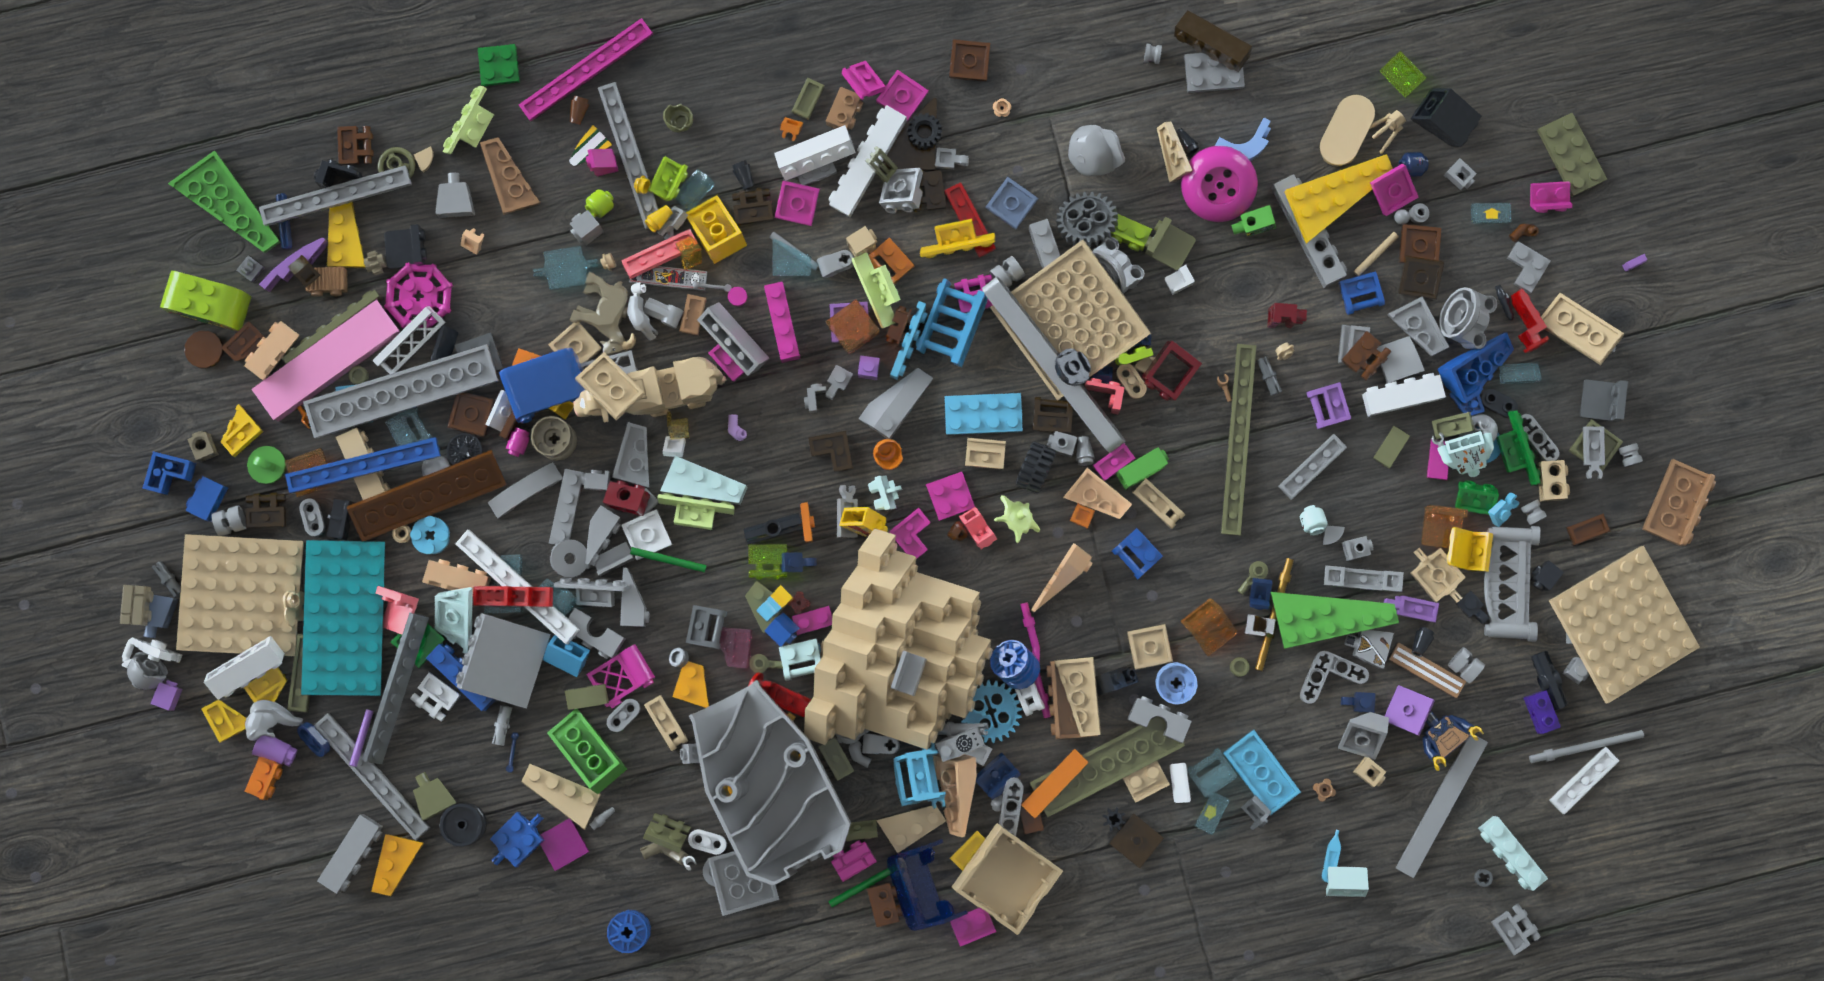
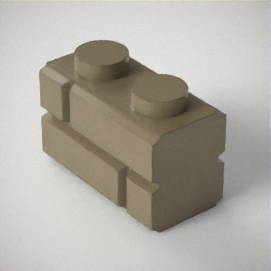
M123 585L120 624L148 626V622L152 618L149 605L154 597L151 587Z

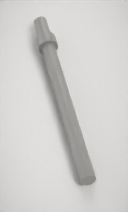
M1640 730L1557 750L1548 749L1544 750L1543 753L1529 756V760L1531 763L1544 760L1546 762L1553 761L1557 757L1644 738V733Z

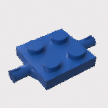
M516 812L490 838L499 851L492 859V862L498 865L506 858L514 867H518L544 841L536 828L544 818L537 814L529 821L520 812Z

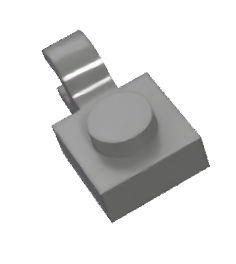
M937 148L935 168L954 169L955 164L968 166L969 156L956 155V149Z
M676 206L671 209L673 212L671 217L660 231L657 232L662 236L667 232L664 237L666 240L674 236L673 230H678L688 217L687 213Z
M836 365L827 380V383L831 384L826 393V397L833 400L838 389L844 391L853 373Z

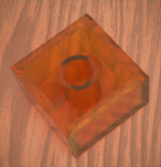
M857 299L825 321L826 326L848 355L880 333L878 327Z

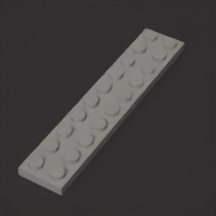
M486 344L303 401L313 436L317 439L496 383L499 380L489 347Z

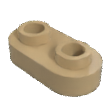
M1131 364L1120 365L1116 372L1117 379L1131 398H1142L1147 390L1144 381ZM1123 371H1128V372H1129V376H1128V377H1124V376L1122 375V372H1123ZM1133 387H1139L1140 392L1135 393Z

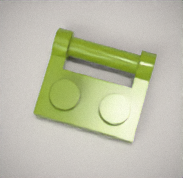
M1146 346L1132 350L1133 354L1131 355L1127 353L1120 354L1115 359V363L1118 366L1126 365L1154 354L1152 348L1146 349Z

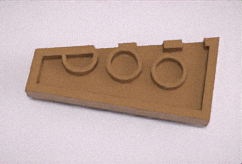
M497 137L480 142L503 215L539 205L538 198L532 192L529 184L523 178L500 139Z

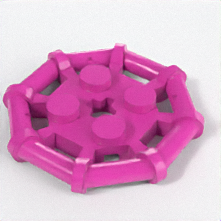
M409 262L405 263V266L386 281L387 292L384 308L391 313L403 329L412 321V316H417L425 307L430 306L432 309L436 307L440 309L437 314L441 318L451 312L450 301L453 284L444 277L435 264L417 266ZM414 272H427L426 277H415ZM409 274L410 279L406 280L402 286L397 283ZM433 276L440 282L441 286L436 288L430 281ZM395 288L400 290L399 301H394ZM417 292H420L422 295H424L423 298H420V301H417V299L414 298V295L417 294ZM439 292H443V305L438 303ZM402 306L406 310L407 314L405 317L396 309L397 307ZM433 316L427 319V328H432L438 322Z

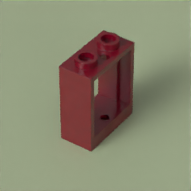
M1167 341L1141 378L1145 381L1144 384L1152 390L1155 388L1159 391L1161 398L1166 401H1172L1178 398L1202 363L1174 341ZM1169 352L1190 368L1173 392L1152 377Z

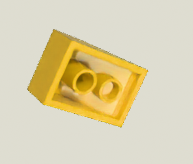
M717 195L686 212L688 214L687 220L714 264L747 246L742 232Z

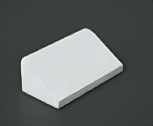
M1170 764L1174 802H1190L1186 764Z

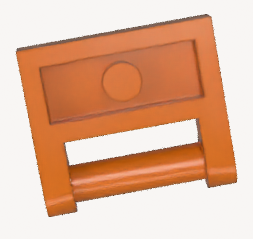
M890 237L868 255L874 269L881 267V264L875 259L880 256L894 271L895 275L891 277L893 284L915 267Z

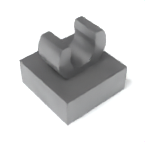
M247 256L236 271L253 283L264 270V267L250 256Z

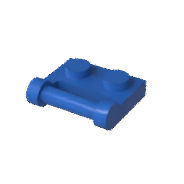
M1376 272L1338 282L1347 315L1372 306L1385 305ZM1375 292L1376 298L1355 304L1351 302L1352 298Z
M1137 528L1112 550L1113 554H1117L1135 573L1134 576L1137 580L1163 557ZM1125 546L1144 564L1141 569L1123 550Z

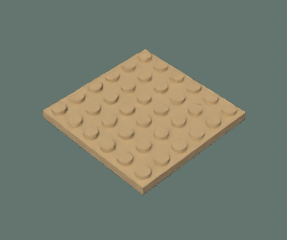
M1084 239L1011 292L1059 354L1065 349L1073 348L1075 351H1080L1086 356L1091 366L1090 377L1119 357L1120 354L1126 352L1151 334ZM994 305L990 308L1055 398L1059 400L1064 395Z
M185 534L176 650L241 654L271 636L285 653L284 656H295L298 621L295 622L294 627H290L286 623L284 617L285 607L282 600L287 591H294L296 593L301 589L304 541Z
M1644 546L1636 548L1549 600L1605 703H1610L1700 648Z

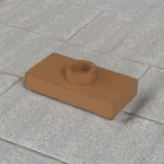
M687 295L680 332L699 336L701 324L697 319L704 313L707 298Z

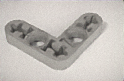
M1320 651L1316 654L1302 686L1300 699L1307 704L1314 703L1318 699L1329 672L1357 684L1365 683L1369 678V672L1366 668L1331 652ZM1326 654L1329 662L1323 664L1322 668L1326 669L1324 672L1321 669L1315 668V665L1320 666L1322 661L1319 657ZM1339 662L1346 663V672H1338L1337 664ZM1351 665L1354 666L1353 671H1363L1364 679L1360 678L1357 680V676L1354 674H1350V677L1347 676L1351 671ZM1319 672L1322 679L1319 683L1312 681V673ZM1308 682L1313 686H1318V689L1313 688L1311 694L1314 697L1306 700L1304 692H1309L1311 686H1307Z

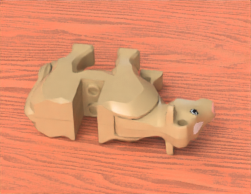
M703 357L673 362L674 367L657 371L653 366L644 370L630 372L627 375L645 392V395L626 412L633 415L650 414L652 417L668 414V409L688 405L689 409L705 406L706 402L711 401L717 385L725 383L726 377L723 376L716 365L714 366ZM586 390L582 391L579 398L573 402L574 411L578 417L602 416L604 422H609V413Z

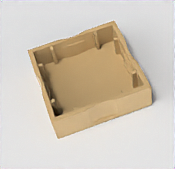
M996 823L954 882L952 888L1018 935L1033 915L1040 900L1050 891L1063 870Z

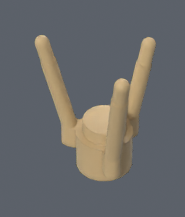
M1397 110L1372 123L1370 127L1371 129L1383 122L1386 123L1384 127L1372 136L1373 139L1381 135L1388 128L1394 130L1380 150L1381 154L1386 150L1398 132L1403 129L1402 125L1406 122L1405 117Z

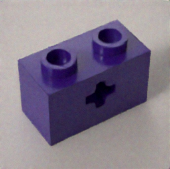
M1547 690L1523 697L1537 734H1544L1561 727Z

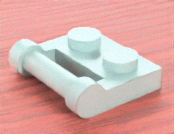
M817 639L779 647L785 681L792 680L794 677L815 673V667L821 659ZM815 660V665L790 670V665Z

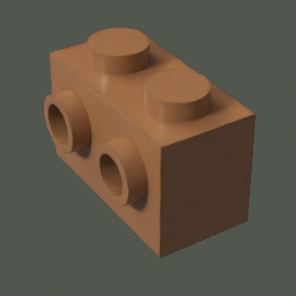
M840 87L826 119L827 126L837 129L845 125L847 131L854 128L856 123L854 117L856 112L860 113L864 103L857 93Z

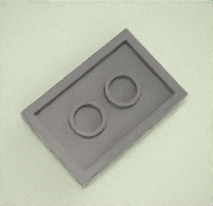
M1204 53L1184 55L1188 93L1241 89L1245 87L1243 67L1239 72H1236L1235 70L1228 69L1219 61L1212 60Z

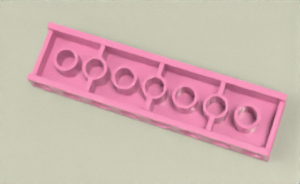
M375 300L252 388V391L272 419L281 421L296 410L298 406L303 405V401L313 398L349 372L351 368L359 365L391 342L400 331L381 304Z

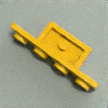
M972 219L935 226L938 244L922 247L920 249V256L933 258L941 253L952 254L956 250L961 249L968 251L975 246L988 247L995 242V233L976 236Z

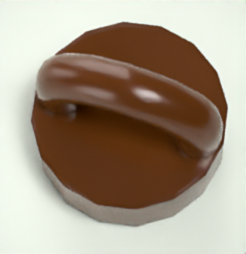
M956 521L947 534L948 538L953 541L955 539L959 541L966 539L968 531L963 528L964 524Z

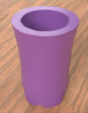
M264 735L257 739L252 755L290 767L298 749L277 738Z

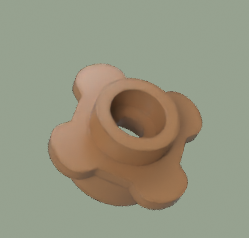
M1324 779L1323 782L1316 783L1313 786V790L1317 792L1320 801H1325L1326 798L1333 797L1336 794V790L1333 789L1329 779Z

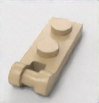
M1147 479L1133 492L1139 500L1171 529L1176 526L1175 523L1179 518L1182 519L1185 516L1173 502ZM1169 509L1174 513L1170 518L1166 515Z
M662 695L644 704L671 751L677 749L676 746L681 743L685 744L688 742L686 735ZM676 732L678 737L672 740L670 734Z

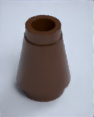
M574 96L573 100H571V123L581 125V121L589 107V99Z

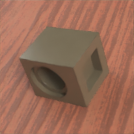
M198 431L192 434L191 438L187 439L196 461L203 462L219 455L211 434ZM205 441L206 447L200 450V442Z

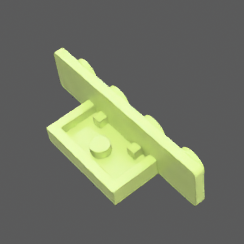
M478 86V88L472 91L470 95L472 99L462 109L461 114L463 115L454 124L451 137H448L444 142V153L451 154L459 139L473 147H477L494 114L478 105L487 90L484 86Z
M868 253L852 258V263L881 328L883 329L895 324V322H892L894 313L890 304L899 301L900 297L886 265L874 269Z
M671 493L658 494L659 504L677 506L674 518L675 525L712 530L715 512L732 515L735 512L734 505L725 501L715 503L710 499L704 498L695 500L690 496L675 497Z

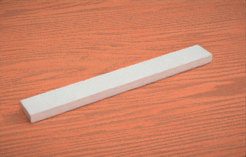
M467 529L457 541L456 545L501 586L532 587L471 530ZM554 606L525 607L567 645L580 631L577 626Z

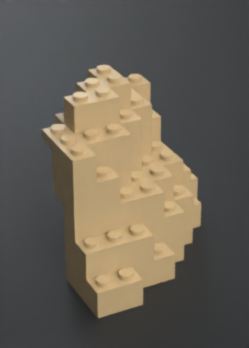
M874 528L858 551V566L841 589V603L833 613L832 630L824 640L823 657L815 667L814 697L805 709L804 734L810 740L826 745L828 740L832 739L835 734L855 740L859 733L862 734L864 729L927 750L931 743H935L938 732L943 730L945 721L950 719L951 714L966 718L968 713L972 712L975 707L973 697L975 696L977 686H981L984 675L982 671L985 661L991 658L993 651L990 648L991 640L978 636V630H976L980 616L977 615L981 606V601L979 600L980 592L918 573L916 557L896 551V535ZM903 651L927 659L915 696L891 688Z

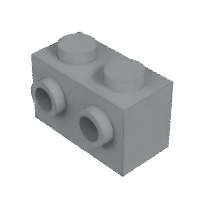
M589 210L583 214L575 215L570 223L573 228L570 230L579 243L583 241L586 246L604 233L600 224Z

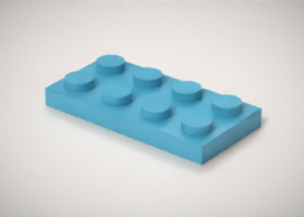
M1021 393L945 396L946 435L1022 432Z

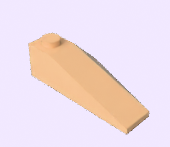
M964 754L943 762L940 755H934L933 761L936 777L940 782L941 792H946L944 814L949 833L958 837H965L977 777L976 757Z

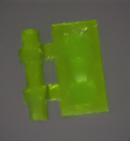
M787 544L748 545V564H756V570H749V578L762 580L763 578L774 577V579L787 577L788 572L780 570L782 553H787ZM762 564H773L774 570H763Z

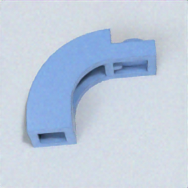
M1263 118L1254 137L1244 144H1233L1219 137L1215 146L1232 147L1242 152L1252 161L1261 154L1269 142L1264 138L1267 137L1271 129L1268 127L1270 120Z

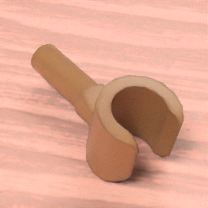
M1224 374L1226 382H1220L1218 377L1217 384L1222 387L1227 402L1232 400L1227 386L1229 377Z

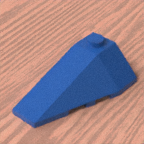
M1503 333L1487 341L1483 348L1471 349L1439 367L1438 372L1444 386L1463 403H1466L1481 393L1484 384L1492 379L1498 366H1502L1514 348L1508 334Z

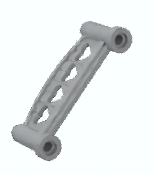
M1540 527L1488 528L1487 533L1493 534L1489 572L1484 574V595L1490 623L1485 624L1484 634L1493 638L1527 639L1528 642H1536L1538 636L1537 623L1529 622L1531 545L1538 546L1540 543ZM1506 546L1517 555L1506 562H1502L1500 560V555L1502 554L1500 547ZM1501 565H1506L1517 574L1506 581H1501L1499 578L1501 574L1499 568ZM1505 584L1515 591L1516 594L1505 600H1500L1499 593L1501 591L1499 586ZM1500 603H1504L1516 613L1502 620L1498 617L1500 612L1498 606Z

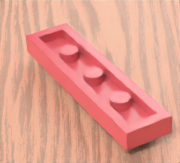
M688 229L621 261L629 278L632 279L698 248L699 245L691 230Z

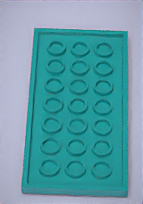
M306 540L301 695L381 696L384 600H382V595L376 594L378 586L384 587L385 542Z

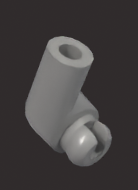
M859 741L850 744L849 752L852 760L868 768L871 759L862 755L860 749L862 744Z

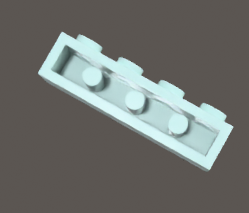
M1492 816L1478 828L1482 832L1480 834L1487 843L1490 842L1494 847V853L1500 859L1503 858L1507 863L1505 865L1512 874H1516L1519 878V884L1525 890L1534 891L1548 879L1499 817Z

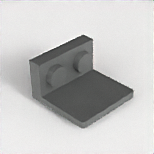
M1584 380L1580 417L1612 422L1624 420L1628 381L1620 380L1616 383Z

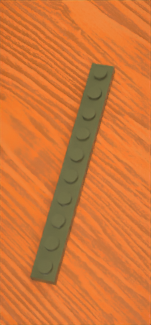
M1236 345L1221 534L1241 535L1256 345Z

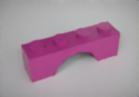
M783 281L765 285V293L781 362L801 359Z

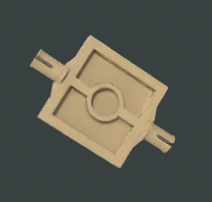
M1418 548L1414 554L1421 562L1410 574L1434 602L1439 601L1445 595H1450L1456 603L1459 602L1463 597L1455 589L1466 577L1457 567L1448 565L1447 555L1441 548L1429 556H1426Z

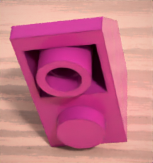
M612 149L587 150L589 155L586 156L588 168H590L591 172L594 171L596 176L619 171Z

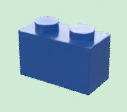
M203 476L195 485L196 491L193 497L191 496L186 503V511L201 519L212 522V513L217 512L228 487Z

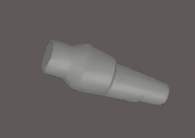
M611 807L595 817L593 822L589 824L591 828L595 830L601 827L606 822L605 820L615 812V809Z

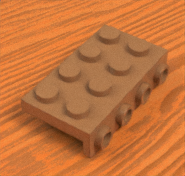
M1672 459L1642 530L1680 547L1690 544L1694 536L1692 533L1694 526H1697L1701 520L1699 514L1708 503L1707 495L1716 484L1714 480L1715 475L1704 473Z
M1050 661V666H1046L1047 677H1051V685H1048V695L1052 697L1053 704H1049L1050 716H1054V724H1051V735H1055V739L1080 738L1081 736L1067 699L1065 688L1060 679L1055 661Z

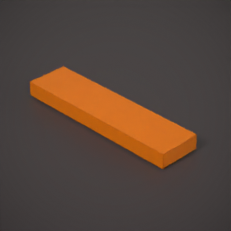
M1074 749L1021 806L1036 818L1089 762Z

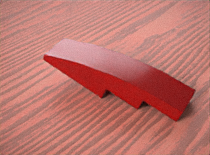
M473 586V605L553 607V587Z

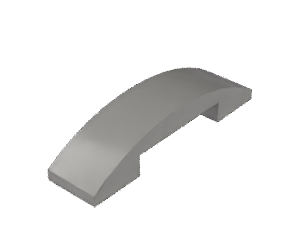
M552 462L513 484L490 500L488 504L497 519H499L545 488L548 489L561 481L563 477Z
M1325 566L1324 585L1402 592L1404 572Z

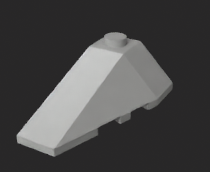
M915 369L870 402L859 417V420L886 439H891L933 378L921 369Z

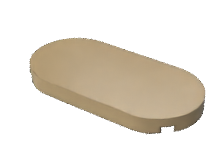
M1351 95L1344 98L1338 105L1320 142L1321 155L1328 164L1337 167L1352 162L1356 157L1375 117V109L1369 99L1361 95Z

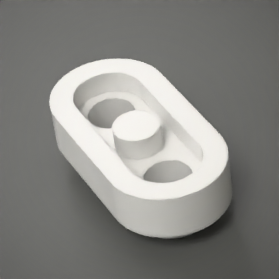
M697 829L692 831L688 837V842L692 848L708 853L721 854L727 847L726 839L723 836ZM697 835L702 837V841L700 843H697L695 841V837ZM715 841H719L721 843V846L719 848L714 847Z

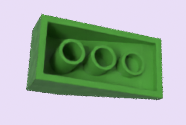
M574 709L547 732L589 789L596 794H599L627 770L618 756L578 709Z

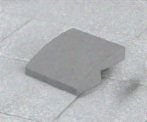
M1410 336L1377 348L1380 352L1385 347L1391 350L1387 357L1388 360L1380 365L1387 384L1425 371Z

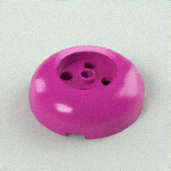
M1211 146L1199 151L1191 158L1189 164L1192 171L1182 176L1181 179L1182 195L1191 211L1202 219L1212 222L1230 221L1247 211L1255 199L1258 180L1253 164L1242 152L1228 146ZM1227 169L1232 172L1228 178L1223 175V172ZM1211 174L1213 176L1212 181H1205V175ZM1218 182H1223L1224 184L1221 189L1216 186ZM1228 189H1235V195L1229 196L1227 194ZM1210 193H1216L1217 197L1215 200L1208 198Z

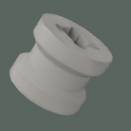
M1146 44L1144 62L1152 61L1155 64H1159L1162 45L1155 47L1151 44Z

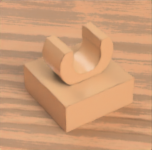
M473 228L470 231L466 229L462 234L460 246L477 255L481 250L484 234L482 233L480 236H477L475 234L476 229Z

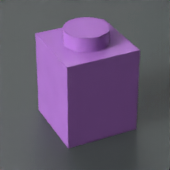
M860 356L858 378L877 380L880 358Z
M166 680V683L160 682L151 704L174 711L182 688L177 687L178 683Z

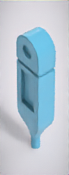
M1336 830L1335 836L1327 847L1322 872V879L1327 883L1328 867H1337L1341 850L1338 836L1339 830Z

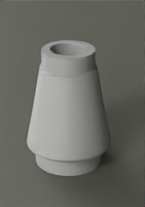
M1079 437L1076 461H1078L1080 466L1092 465L1095 457L1089 437Z

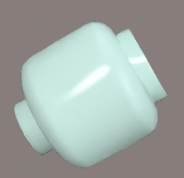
M1314 505L1304 508V512L1300 515L1303 529L1306 533H1310V535L1323 533L1328 525L1323 509L1316 508Z

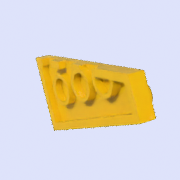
M352 202L329 208L328 267L366 268Z

